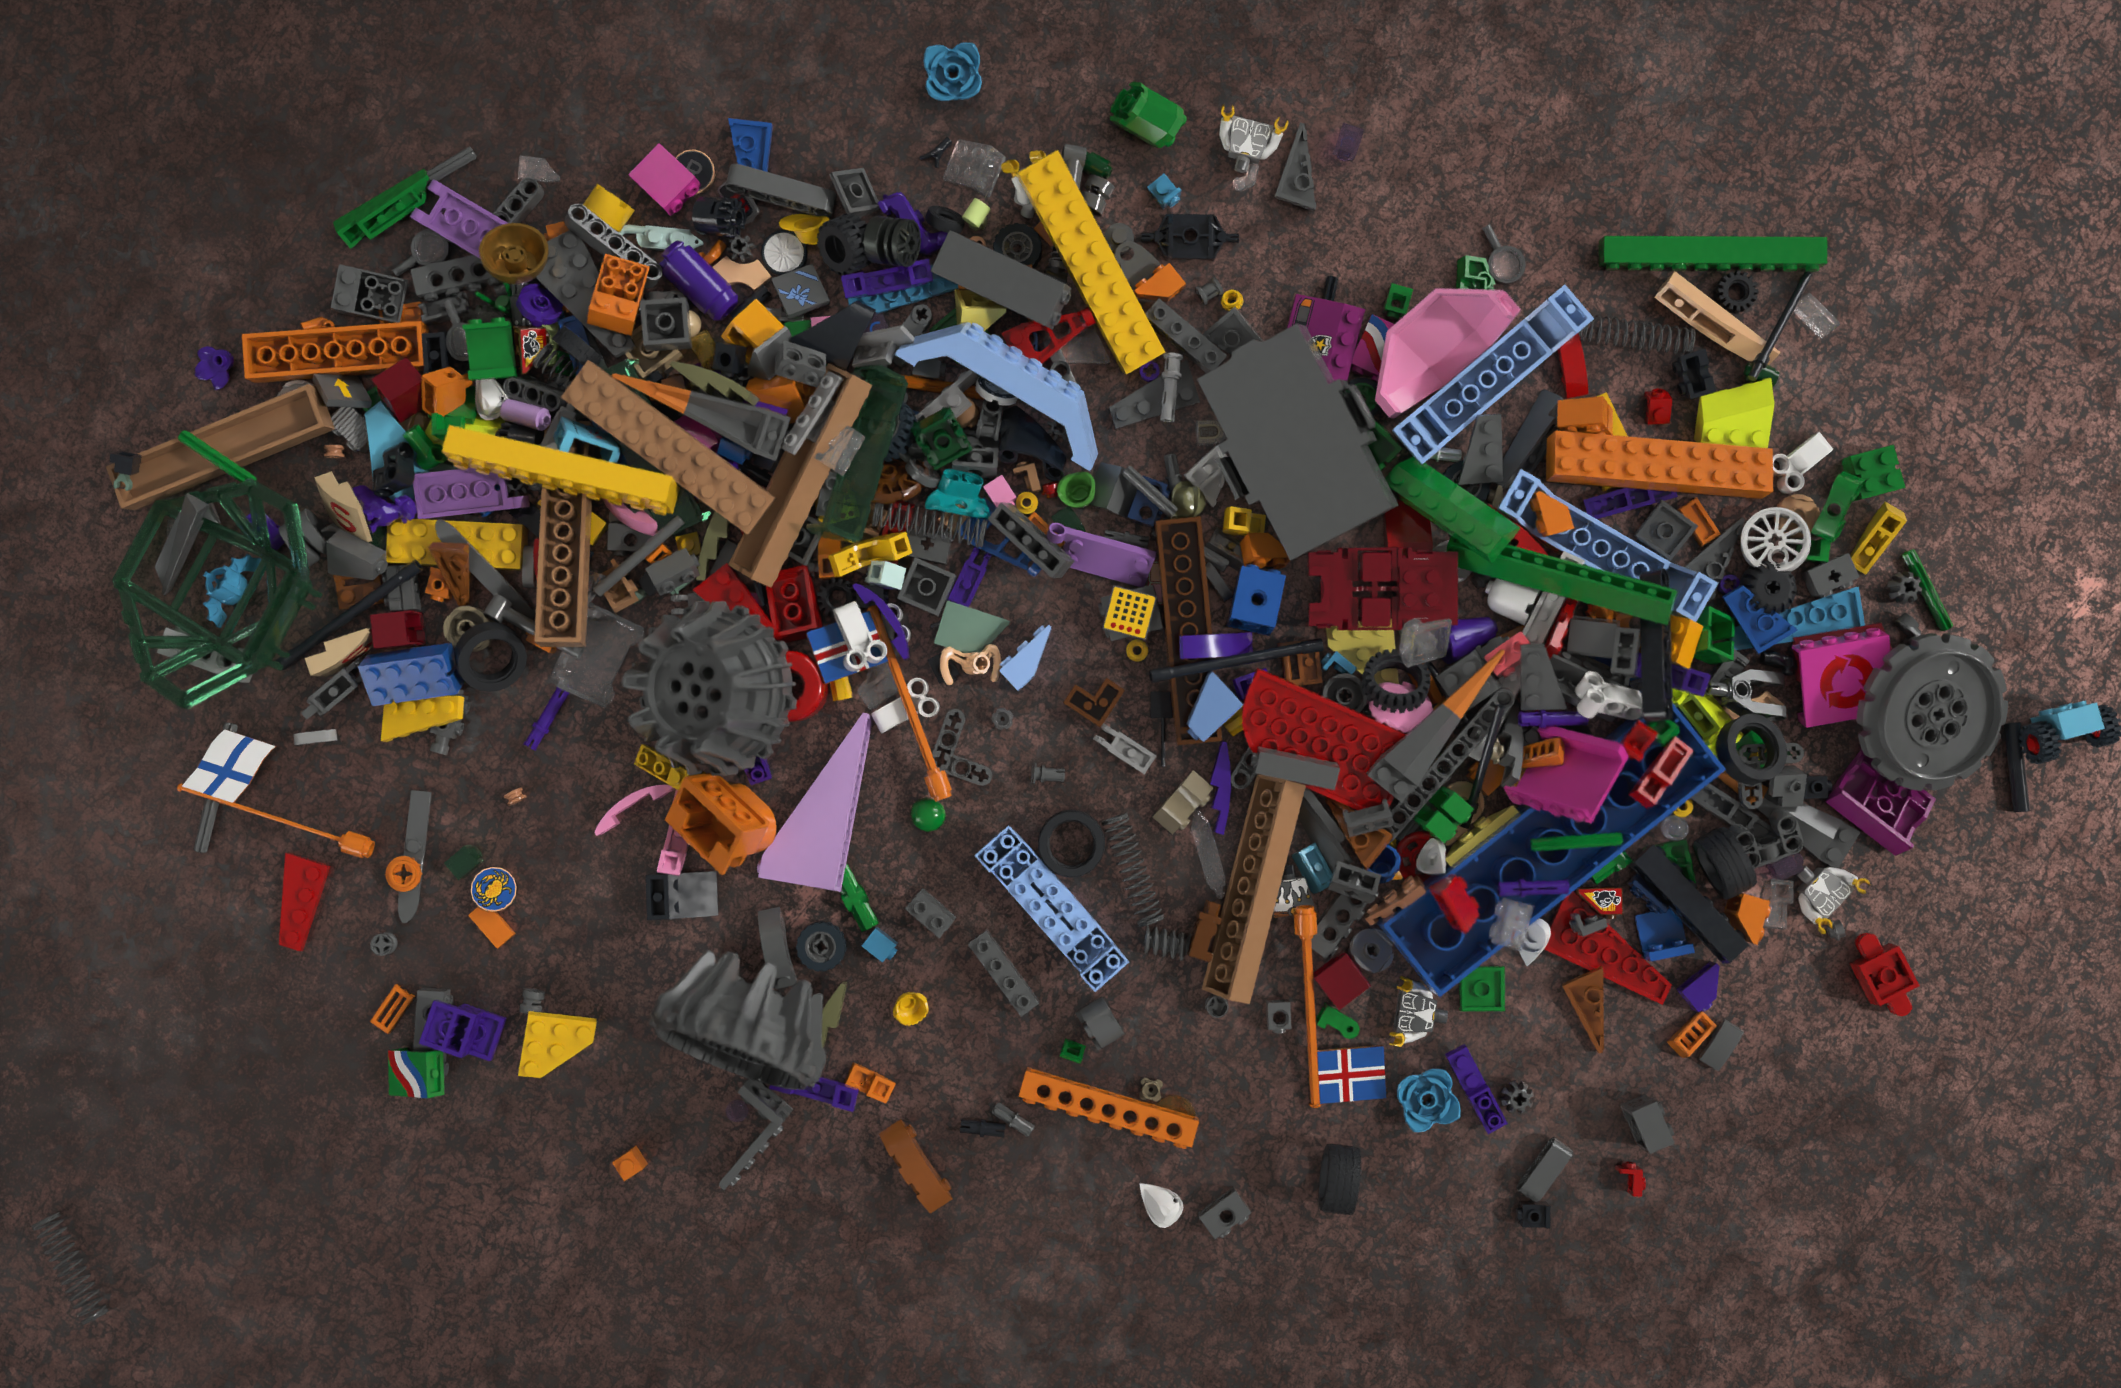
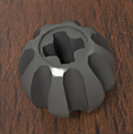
M1898 572L1891 577L1892 581L1887 583V587L1890 588L1888 595L1890 599L1896 598V603H1912L1918 599L1916 594L1920 595L1922 593V588L1919 587L1921 580L1918 576L1913 577L1912 572Z
M1516 1080L1509 1082V1088L1506 1089L1503 1086L1501 1093L1505 1094L1504 1097L1500 1098L1503 1106L1507 1105L1506 1110L1512 1114L1516 1110L1519 1114L1525 1113V1107L1529 1106L1531 1108L1534 1103L1529 1100L1531 1097H1534L1532 1089L1527 1090L1528 1084L1520 1081L1518 1085ZM1519 1093L1521 1095V1098H1517V1100L1515 1101L1513 1098L1517 1097Z

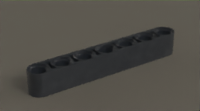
M1666 569L1640 573L1639 580L1670 588L1669 575ZM1640 618L1643 717L1647 723L1668 721L1673 717L1671 620L1669 619L1668 624L1665 625Z

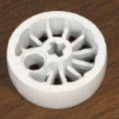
M1781 507L1766 508L1754 514L1744 525L1740 536L1741 551L1747 563L1754 568L1755 566H1761V562L1768 555V561L1774 564L1775 569L1778 571H1793L1805 561L1811 547L1810 530L1804 519L1796 512ZM1776 517L1775 529H1771L1767 518ZM1779 518H1787V522L1781 530H1778ZM1764 521L1769 532H1765L1756 524ZM1791 523L1798 525V528L1784 533ZM1754 529L1765 537H1751L1749 534ZM1799 532L1803 534L1804 538L1803 540L1787 539ZM1773 537H1777L1778 540H1782L1778 542V546H1774L1773 543H1769L1773 541ZM1749 541L1764 542L1752 549H1748L1747 545ZM1787 544H1800L1802 549L1800 552H1797L1787 546ZM1766 548L1758 560L1752 556L1753 553ZM1788 552L1796 556L1791 562H1788ZM1775 553H1782L1785 555L1783 562L1775 563L1772 560V556Z

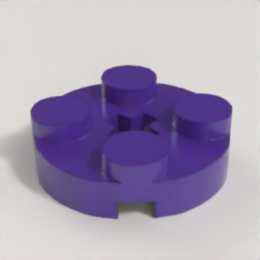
M529 284L522 288L516 301V307L521 314L530 320V323L535 327L551 325L557 322L561 316L563 304L547 288H540V284ZM536 302H537L538 304H543L544 307H541V306L537 305Z

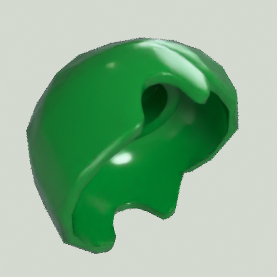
M924 797L918 799L912 805L910 816L917 828L922 831L931 832L938 830L944 824L946 813L940 802H935L931 797Z

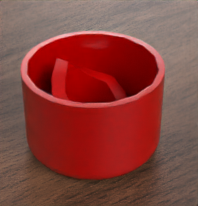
M787 651L785 654L787 663H792L790 667L791 673L799 675L804 684L802 694L796 698V709L790 710L787 718L789 722H800L813 717L823 708L829 694V683L824 684L816 660L813 657L797 651Z

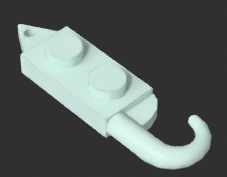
M625 225L621 232H618L621 235L626 233L636 234L638 244L647 250L664 251L676 240L683 241L685 247L690 245L693 249L704 244L700 239L691 234V231L688 229Z

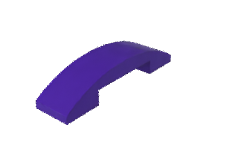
M929 259L915 261L910 267L899 266L864 274L863 272L841 276L846 299L882 295L933 282Z
M857 583L852 585L866 605L873 601L876 603L898 635L891 642L904 660L909 659V647L904 629L892 609L871 590Z
M1252 632L1179 636L1180 659L1225 657L1253 652Z
M1639 653L1636 677L1642 679L1641 653ZM1672 664V689L1704 697L1711 675Z
M820 1077L819 1081L815 1082L814 1087L807 1086L804 1090L786 1089L772 1085L769 1088L786 1094H796L832 1104L833 1107L854 1112L859 1092L857 1088L825 1077Z

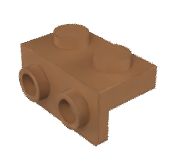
M614 558L610 560L614 567L594 577L598 584L619 566ZM625 576L604 594L615 614L639 600L634 593L638 591L632 579L627 581Z

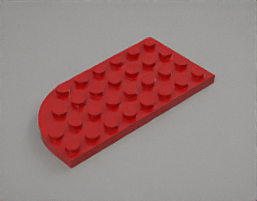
M1257 668L1246 691L1242 706L1243 731L1252 752L1257 753L1258 746L1338 763L1340 771L1335 790L1304 784L1306 788L1356 810L1380 805L1384 799H1387L1390 807L1394 796L1366 773L1384 752L1407 733L1395 730L1369 716Z

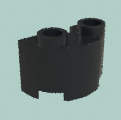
M1706 349L1679 356L1677 361L1672 362L1673 372L1678 376L1679 383L1677 388L1681 396L1686 395L1687 398L1694 399L1716 392L1713 376L1710 375L1708 370L1709 361Z

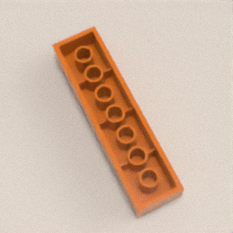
M421 321L242 334L245 379L254 383L313 379L314 373L352 376L380 374L404 358H407L417 371H424L422 333H429V326Z

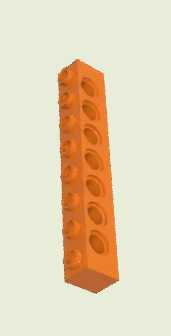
M1029 1067L1026 1069L1019 1097H1022V1101L1035 1104L1039 1102L1044 1104L1045 1108L1057 1111V1108L1066 1110L1067 1115L1073 1117L1083 1115L1087 1117L1088 1121L1100 1123V1121L1107 1122L1111 1128L1121 1130L1122 1127L1127 1128L1134 1135L1143 1136V1134L1152 1136L1153 1140L1162 1143L1165 1140L1174 1142V1146L1186 1149L1187 1146L1192 1148L1199 1124L1198 1117ZM1046 1085L1049 1087L1050 1093L1048 1095H1041L1038 1092V1087ZM1063 1091L1069 1092L1072 1099L1064 1102L1060 1099L1059 1094ZM1083 1098H1090L1093 1101V1106L1085 1108L1081 1105V1100ZM1110 1104L1114 1107L1115 1111L1112 1114H1105L1102 1107ZM1131 1110L1135 1112L1136 1118L1132 1121L1126 1120L1124 1118L1126 1111ZM1149 1117H1154L1157 1119L1158 1124L1155 1127H1149L1146 1125L1145 1120ZM1175 1123L1180 1129L1177 1133H1170L1167 1130V1126Z

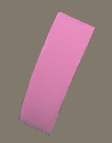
M602 498L610 512L626 526L650 536H654L659 531L657 522L644 510H639L634 514L623 503L622 505H615L608 502L609 499Z
M668 784L655 785L626 796L605 814L594 833L596 836L602 835L620 824L616 815L648 795H651L653 800H658L675 788Z
M676 789V791H675L674 799H675L676 794H677V792H678L677 789ZM670 825L664 849L661 850L657 873L680 876L689 844Z

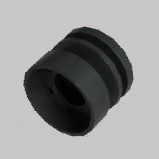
M884 216L871 218L864 233V251L867 259L871 263L910 267L915 263L921 247V234L918 224L911 219H894Z

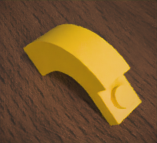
M897 532L841 548L840 551L828 555L834 576L841 577L854 570L871 565V561L898 560L912 554L907 533Z

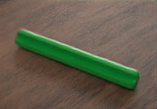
M181 431L178 436V440L245 486L253 487L257 478L189 431Z
M1911 549L1904 552L1902 556L1910 572L1913 573V577L1918 576L1921 580L1919 582V587L1922 588L1921 594L1939 629L1946 631L1952 628L1953 623L1916 551Z
M1605 833L1533 838L1530 840V847L1532 851L1616 846L1622 844V834Z

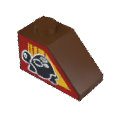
M533 325L512 326L518 373L527 374L533 367L532 362L537 354L549 343V333L546 327H535Z
M1578 887L1574 890L1594 912L1602 915L1603 918L1616 919V915H1623L1622 887Z

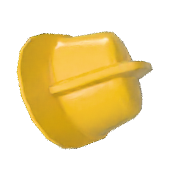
M793 214L782 218L779 221V226L782 229L794 231L801 243L817 245L819 228L824 222L829 221V217Z

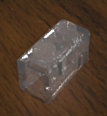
M1503 898L1502 902H1498L1495 910V915H1498L1497 922L1492 924L1489 937L1492 938L1491 942L1522 951L1533 906Z

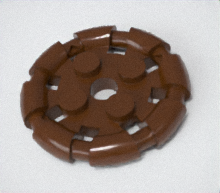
M861 454L850 465L847 472V481L850 484L851 490L864 500L869 498L873 500V503L894 504L896 500H909L920 493L921 488L925 487L907 473L905 469L906 463L901 458H892L891 462L884 460V463H880ZM915 459L916 461L913 463L915 468L928 477V470L926 466H923V460Z

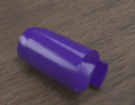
M676 240L661 254L665 258L659 263L663 270L662 275L704 315H708L713 321H721L736 307L738 295L731 289V285L690 245L685 247L683 241Z

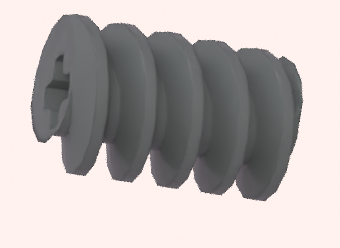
M1147 925L1143 939L1145 954L1152 948L1155 956L1159 950L1162 951V957H1165L1170 952L1171 959H1174L1178 953L1180 961H1183L1188 953L1191 934L1189 933L1185 939L1184 932H1180L1178 937H1176L1175 931L1172 930L1167 936L1165 928L1158 934L1157 927L1154 926L1150 932Z

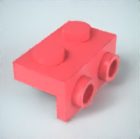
M1523 632L1517 633L1484 656V659L1488 662L1500 650H1505L1503 656L1493 669L1499 678L1502 676L1507 678L1516 671L1515 667L1520 665V645L1531 644Z

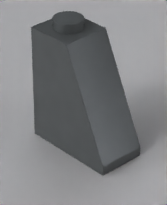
M339 529L326 541L328 573L332 575L374 580L379 574L384 573L387 568L386 551L342 529Z

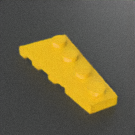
M442 696L395 703L393 700L391 704H385L381 741L389 742L397 737H405L417 731L428 730L430 727H439L462 720L464 697Z

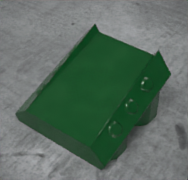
M943 407L927 418L915 422L911 428L917 444L923 450L933 470L943 467L973 449L950 407Z

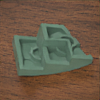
M947 601L934 644L952 647L962 653L981 652L986 645L991 644L1009 625L1010 621Z

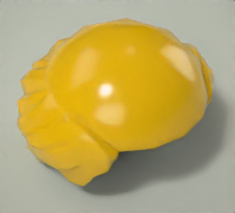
M903 993L898 997L893 1007V1016L905 1026L918 1024L919 1021L926 1017L929 1011L926 997L921 993Z

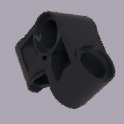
M407 442L398 443L384 450V467L373 471L374 495L389 497L396 492L409 488L413 484L415 479L414 451Z

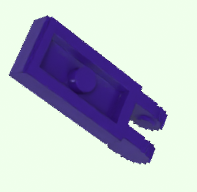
M974 547L957 578L948 601L966 607L970 606L987 571L986 567L992 554L987 552L981 566L973 562L978 556L980 549Z

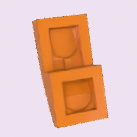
M854 1062L844 1080V1084L857 1088L859 1091L864 1092L866 1096L883 1103H887L896 1085L894 1081Z

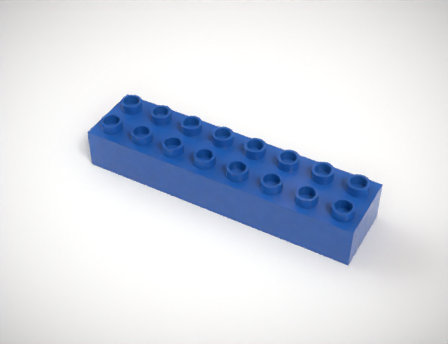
M1674 704L1671 721L1680 730L1676 737L1690 747L1693 752L1673 783L1665 789L1656 805L1647 809L1629 795L1644 772L1664 748L1654 739L1643 753L1641 761L1635 758H1628L1591 823L1577 822L1567 816H1556L1549 811L1542 809L1539 811L1528 805L1521 804L1516 808L1519 813L1452 866H1449L1447 863L1446 874L1431 875L1424 881L1426 893L1404 909L1399 906L1396 907L1397 911L1385 919L1377 918L1379 927L1431 992L1441 997L1726 770ZM1643 716L1636 720H1626L1604 739L1621 743V740L1637 720L1647 726L1650 723H1647ZM1605 833L1622 834V844L1616 846L1532 851L1530 847V840L1533 838ZM1450 874L1463 878L1468 887L1465 889L1469 897L1473 896L1479 905V908L1476 909L1479 917L1466 933L1451 927L1428 888ZM1519 879H1524L1525 881L1568 880L1569 894L1526 895L1524 898H1520L1518 895L1499 897L1497 884L1498 882H1518Z

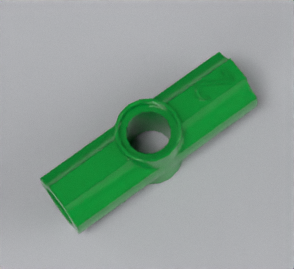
M847 864L840 896L847 910L854 916L860 930L864 932L879 924V921L869 904L870 901L861 884H858Z

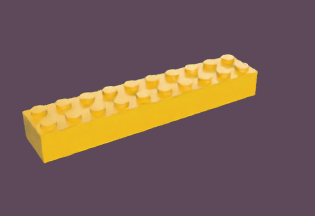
M1054 151L1015 173L1086 306L1089 307L1096 325L1122 373L1128 374L1165 353L1059 151Z
M450 425L442 449L448 460L459 469L467 470L470 467L484 475H489L490 472L496 473L498 477L506 480H511L513 477L520 479V482L528 485H533L534 482L542 484V487L550 490H555L557 487L564 489V492L571 495L583 493L586 494V497L593 500H600V498L609 499L608 502L615 505L626 503L630 504L631 508L637 510H644V508L652 509L653 513L659 515L673 514L680 490L672 476Z

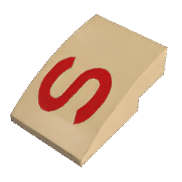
M332 471L314 477L325 510L332 521L342 530L366 542H371L372 538L362 507L348 481L338 484Z
M365 628L324 642L325 652L305 658L310 676L327 677L339 672L345 666L348 667L358 657L361 658L373 647L372 629Z

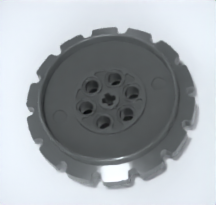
M1929 633L1913 637L1910 646L1899 644L1883 657L1884 665L1880 669L1874 668L1863 689L1866 691L1865 698L1859 701L1857 710V724L1863 726V731L1858 734L1864 755L1873 758L1871 765L1880 775L1891 781L1895 780V783L1902 787L1921 791L1924 786L1931 790L1953 786L1956 777L1964 780L1982 766L1981 760L1985 756L1992 754L2001 738L1999 732L2001 725L2006 723L2008 701L2003 699V693L2007 690L2001 669L1992 667L1995 660L1987 650L1980 645L1971 644V640L1961 636L1944 633L1941 637L1940 635Z

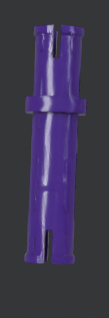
M556 687L538 721L533 723V729L523 743L529 747L534 739L535 741L530 749L536 751L543 736L550 731L548 729L570 694L564 690L561 697H558L563 688Z
M1539 710L1538 712H1519L1518 715L1520 727L1539 726V728H1545L1546 726L1588 725L1587 722H1589V718L1582 716L1578 711L1546 712L1545 710Z
M1519 879L1518 882H1498L1497 892L1499 897L1518 895L1520 898H1524L1526 895L1569 894L1568 880L1525 881L1524 879Z

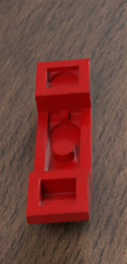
M1578 332L1558 349L1563 373L1561 379L1566 399L1589 394L1586 364Z

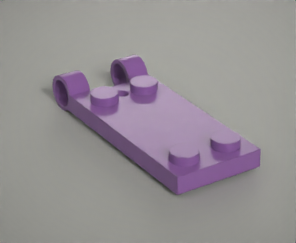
M432 179L427 189L440 198L431 213L428 215L415 207L410 215V218L479 259V246L483 237L493 228L508 224L506 221Z
M468 468L467 470L456 469L415 474L413 488L418 519L530 507L528 495L509 498L506 479L498 477L496 473L490 472L489 475H484L476 472L474 468ZM496 484L500 485L499 491L495 490Z
M1052 523L1046 535L1047 539L1055 544L1065 541L1062 550L1075 561L1070 568L1138 587L1145 586L1156 556L1155 551L1065 527L1060 523Z

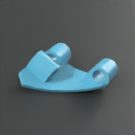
M381 400L364 414L370 451L372 481L373 471L384 467V450L398 443L407 442L403 437L406 431L397 422L392 411ZM414 451V458H413V459L417 461V459H416L417 453Z

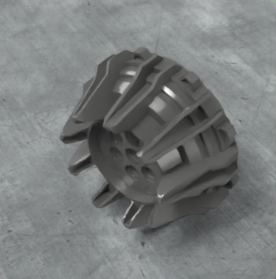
M709 601L695 602L693 606L684 608L681 619L675 615H663L661 617L662 624L659 627H650L648 629L649 635L638 645L639 650L649 656L648 663H632V667L624 673L622 678V687L643 690L640 705L644 709L628 717L631 727L645 736V742L659 740L655 745V751L670 759L672 768L686 766L688 775L701 774L706 767L709 768L711 775L714 776L738 774L739 769L753 768L756 756L761 759H767L773 754L772 745L781 742V732L784 727L790 725L787 718L790 710L796 709L797 699L792 694V686L796 684L792 682L790 670L792 663H787L785 654L788 651V647L785 642H777L773 635L774 629L762 625L758 614L749 615V608L742 605H736L731 611L726 601H712L711 605ZM712 668L714 670V676H712L711 674ZM719 690L722 693L721 699L719 697ZM686 704L689 706L688 711L686 710ZM706 708H708L709 711L708 716L706 714Z
M707 950L670 991L658 996L650 1015L649 1026L655 1028L654 1033L658 1038L677 1050L725 1071L776 1087L804 1090L807 1086L814 1087L815 1082L819 1081L827 1061L822 1047L823 995L819 993L811 997L812 989L809 982L805 980L797 981L786 996L782 997L780 992L772 990L777 971L774 965L764 964L754 984H750L738 976L739 956L736 953L728 951L715 964L714 954L712 951Z

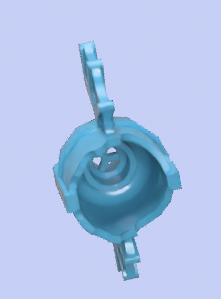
M246 554L241 559L232 557L229 567L224 565L210 573L205 571L203 576L206 577V594L210 596V599L204 602L203 605L208 610L207 619L213 621L216 627L221 628L227 618L221 603L234 605L248 597V581L240 573L243 571L255 572L262 562L261 558H253L249 554ZM223 574L220 579H216V575ZM213 581H216L217 583L215 588L212 584Z

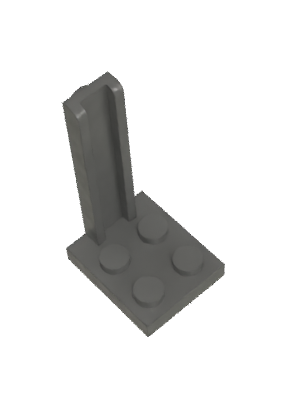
M750 1078L740 1088L738 1093L745 1103L752 1104L761 1117L769 1119L771 1122L719 1182V1186L723 1190L729 1184L733 1187L742 1177L739 1175L741 1170L744 1168L747 1171L756 1161L753 1156L757 1152L760 1154L764 1152L770 1144L767 1140L771 1136L777 1137L784 1128L781 1124L793 1110L790 1105L764 1083L751 1080Z

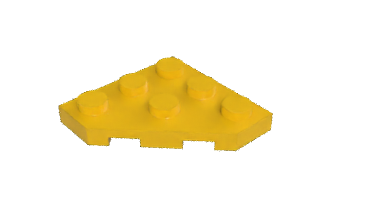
M528 1011L518 1076L542 1078L592 1044L597 1019Z

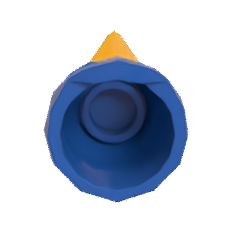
M1387 845L1367 871L1381 875L1379 884L1391 880H1401L1402 875L1399 871L1400 855L1395 848Z

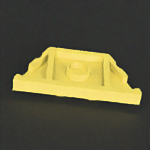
M1512 805L1487 818L1483 816L1473 824L1475 827L1463 834L1452 845L1445 857V861L1449 866L1455 864L1519 813L1517 809Z

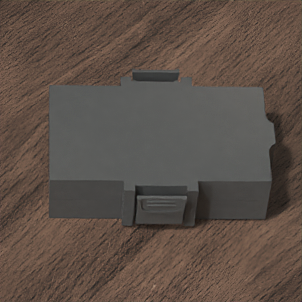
M1295 324L1266 341L1253 339L1232 351V357L1227 363L1197 379L1228 440L1218 446L1223 454H1229L1230 457L1217 458L1215 462L1218 463L1222 474L1233 492L1234 499L1245 496L1249 505L1262 504L1290 560L1299 558L1399 506L1368 447L1369 444L1377 441L1373 431H1369L1375 427L1372 414L1360 391L1354 384L1349 386L1346 380L1341 379L1334 381L1306 326Z

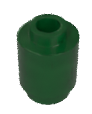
M1087 152L1082 172L1107 180L1113 171L1111 161L1094 152Z
M1748 362L1743 371L1745 381L1754 383L1762 381V379L1771 378L1773 388L1778 380L1779 371L1775 370V367L1767 365L1766 368L1761 370L1757 380L1751 381L1748 379V375L1754 364L1753 362Z

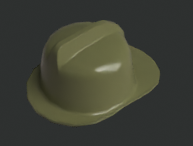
M1181 481L1175 485L1172 490L1171 503L1177 507V511L1170 519L1200 517V513L1205 508L1206 499L1199 487L1193 486L1188 481Z

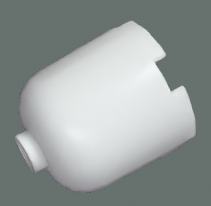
M1496 578L1495 581H1489L1485 593L1489 594L1487 603L1492 611L1525 625L1535 606L1533 603L1541 590Z

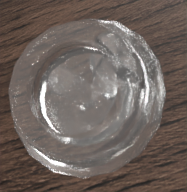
M1672 815L1662 821L1661 832L1668 840L1679 841L1686 838L1689 833V826L1683 818Z

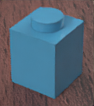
M876 927L862 947L883 963L886 958L890 961L898 951L895 948L898 942L879 927Z

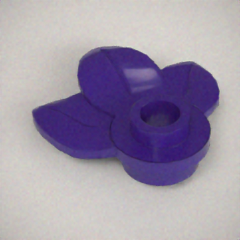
M210 346L203 347L197 352L201 361L195 367V377L200 380L210 379L214 389L220 390L229 380L228 370L232 368L234 358L227 350H216Z

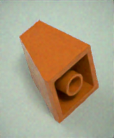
M775 375L770 380L756 377L750 379L745 389L758 397L760 402L788 409L787 416L791 417L790 424L796 422L816 387Z

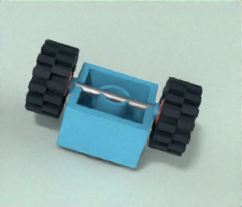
M2086 700L2073 704L2069 703L2058 706V708L2039 711V716L2030 718L2032 724L2023 726V729L2020 730L2022 735H2019V739L2022 742L2019 744L2020 747L2023 746L2024 749L2021 751L2023 754H2027V760L2030 759L2031 763L2041 764L2059 757V753H2061V749L2058 748L2061 746V742H2058L2059 740L2083 735V737H2087V743H2091V746H2096V748L2117 743L2121 736L2119 731L2121 730V725H2119L2121 720L2116 718L2117 712H2112L2113 708L2111 706L2108 707L2106 704L2099 706L2097 703L2087 704Z

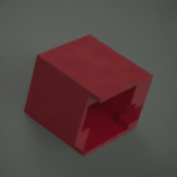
M407 358L402 359L371 379L383 403L385 402L400 423L422 410L421 374Z
M408 610L370 615L373 647L375 649L389 650L426 645L422 612Z
M1343 950L1313 972V979L1338 1010H1341L1371 986Z

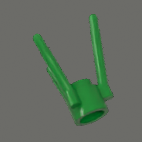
M504 283L507 295L499 296L496 301L491 300L478 291L475 292L476 296L490 304L494 309H497L503 316L512 318L510 297L513 295L508 283Z

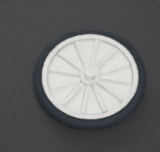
M775 231L764 240L761 247V258L764 266L778 276L802 268L807 260V246L798 240L793 231Z

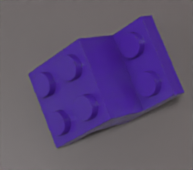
M434 1000L419 1044L459 1058L470 1054L487 1061H492L507 1018L468 1004H462L457 1007Z

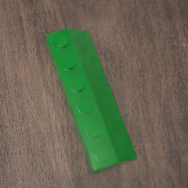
M1414 456L1397 464L1385 478L1394 497L1491 564L1521 529L1518 525L1425 462L1421 465Z

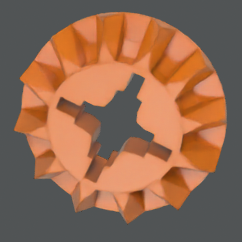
M408 856L394 858L388 864L385 873L388 884L400 892L413 890L420 883L423 874L420 864L414 858ZM404 867L407 872L412 873L405 880H403V876L396 874L399 871H403Z

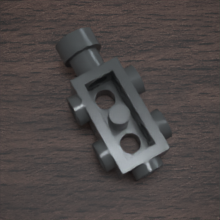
M460 689L456 695H449L464 697L463 714L469 712L471 702L467 701L469 696L463 695L464 690ZM459 720L447 724L444 729L441 726L431 727L430 733L437 735L435 742L431 743L429 751L447 755L450 748L448 746L450 738L456 739L457 735L460 736L462 734L464 723Z

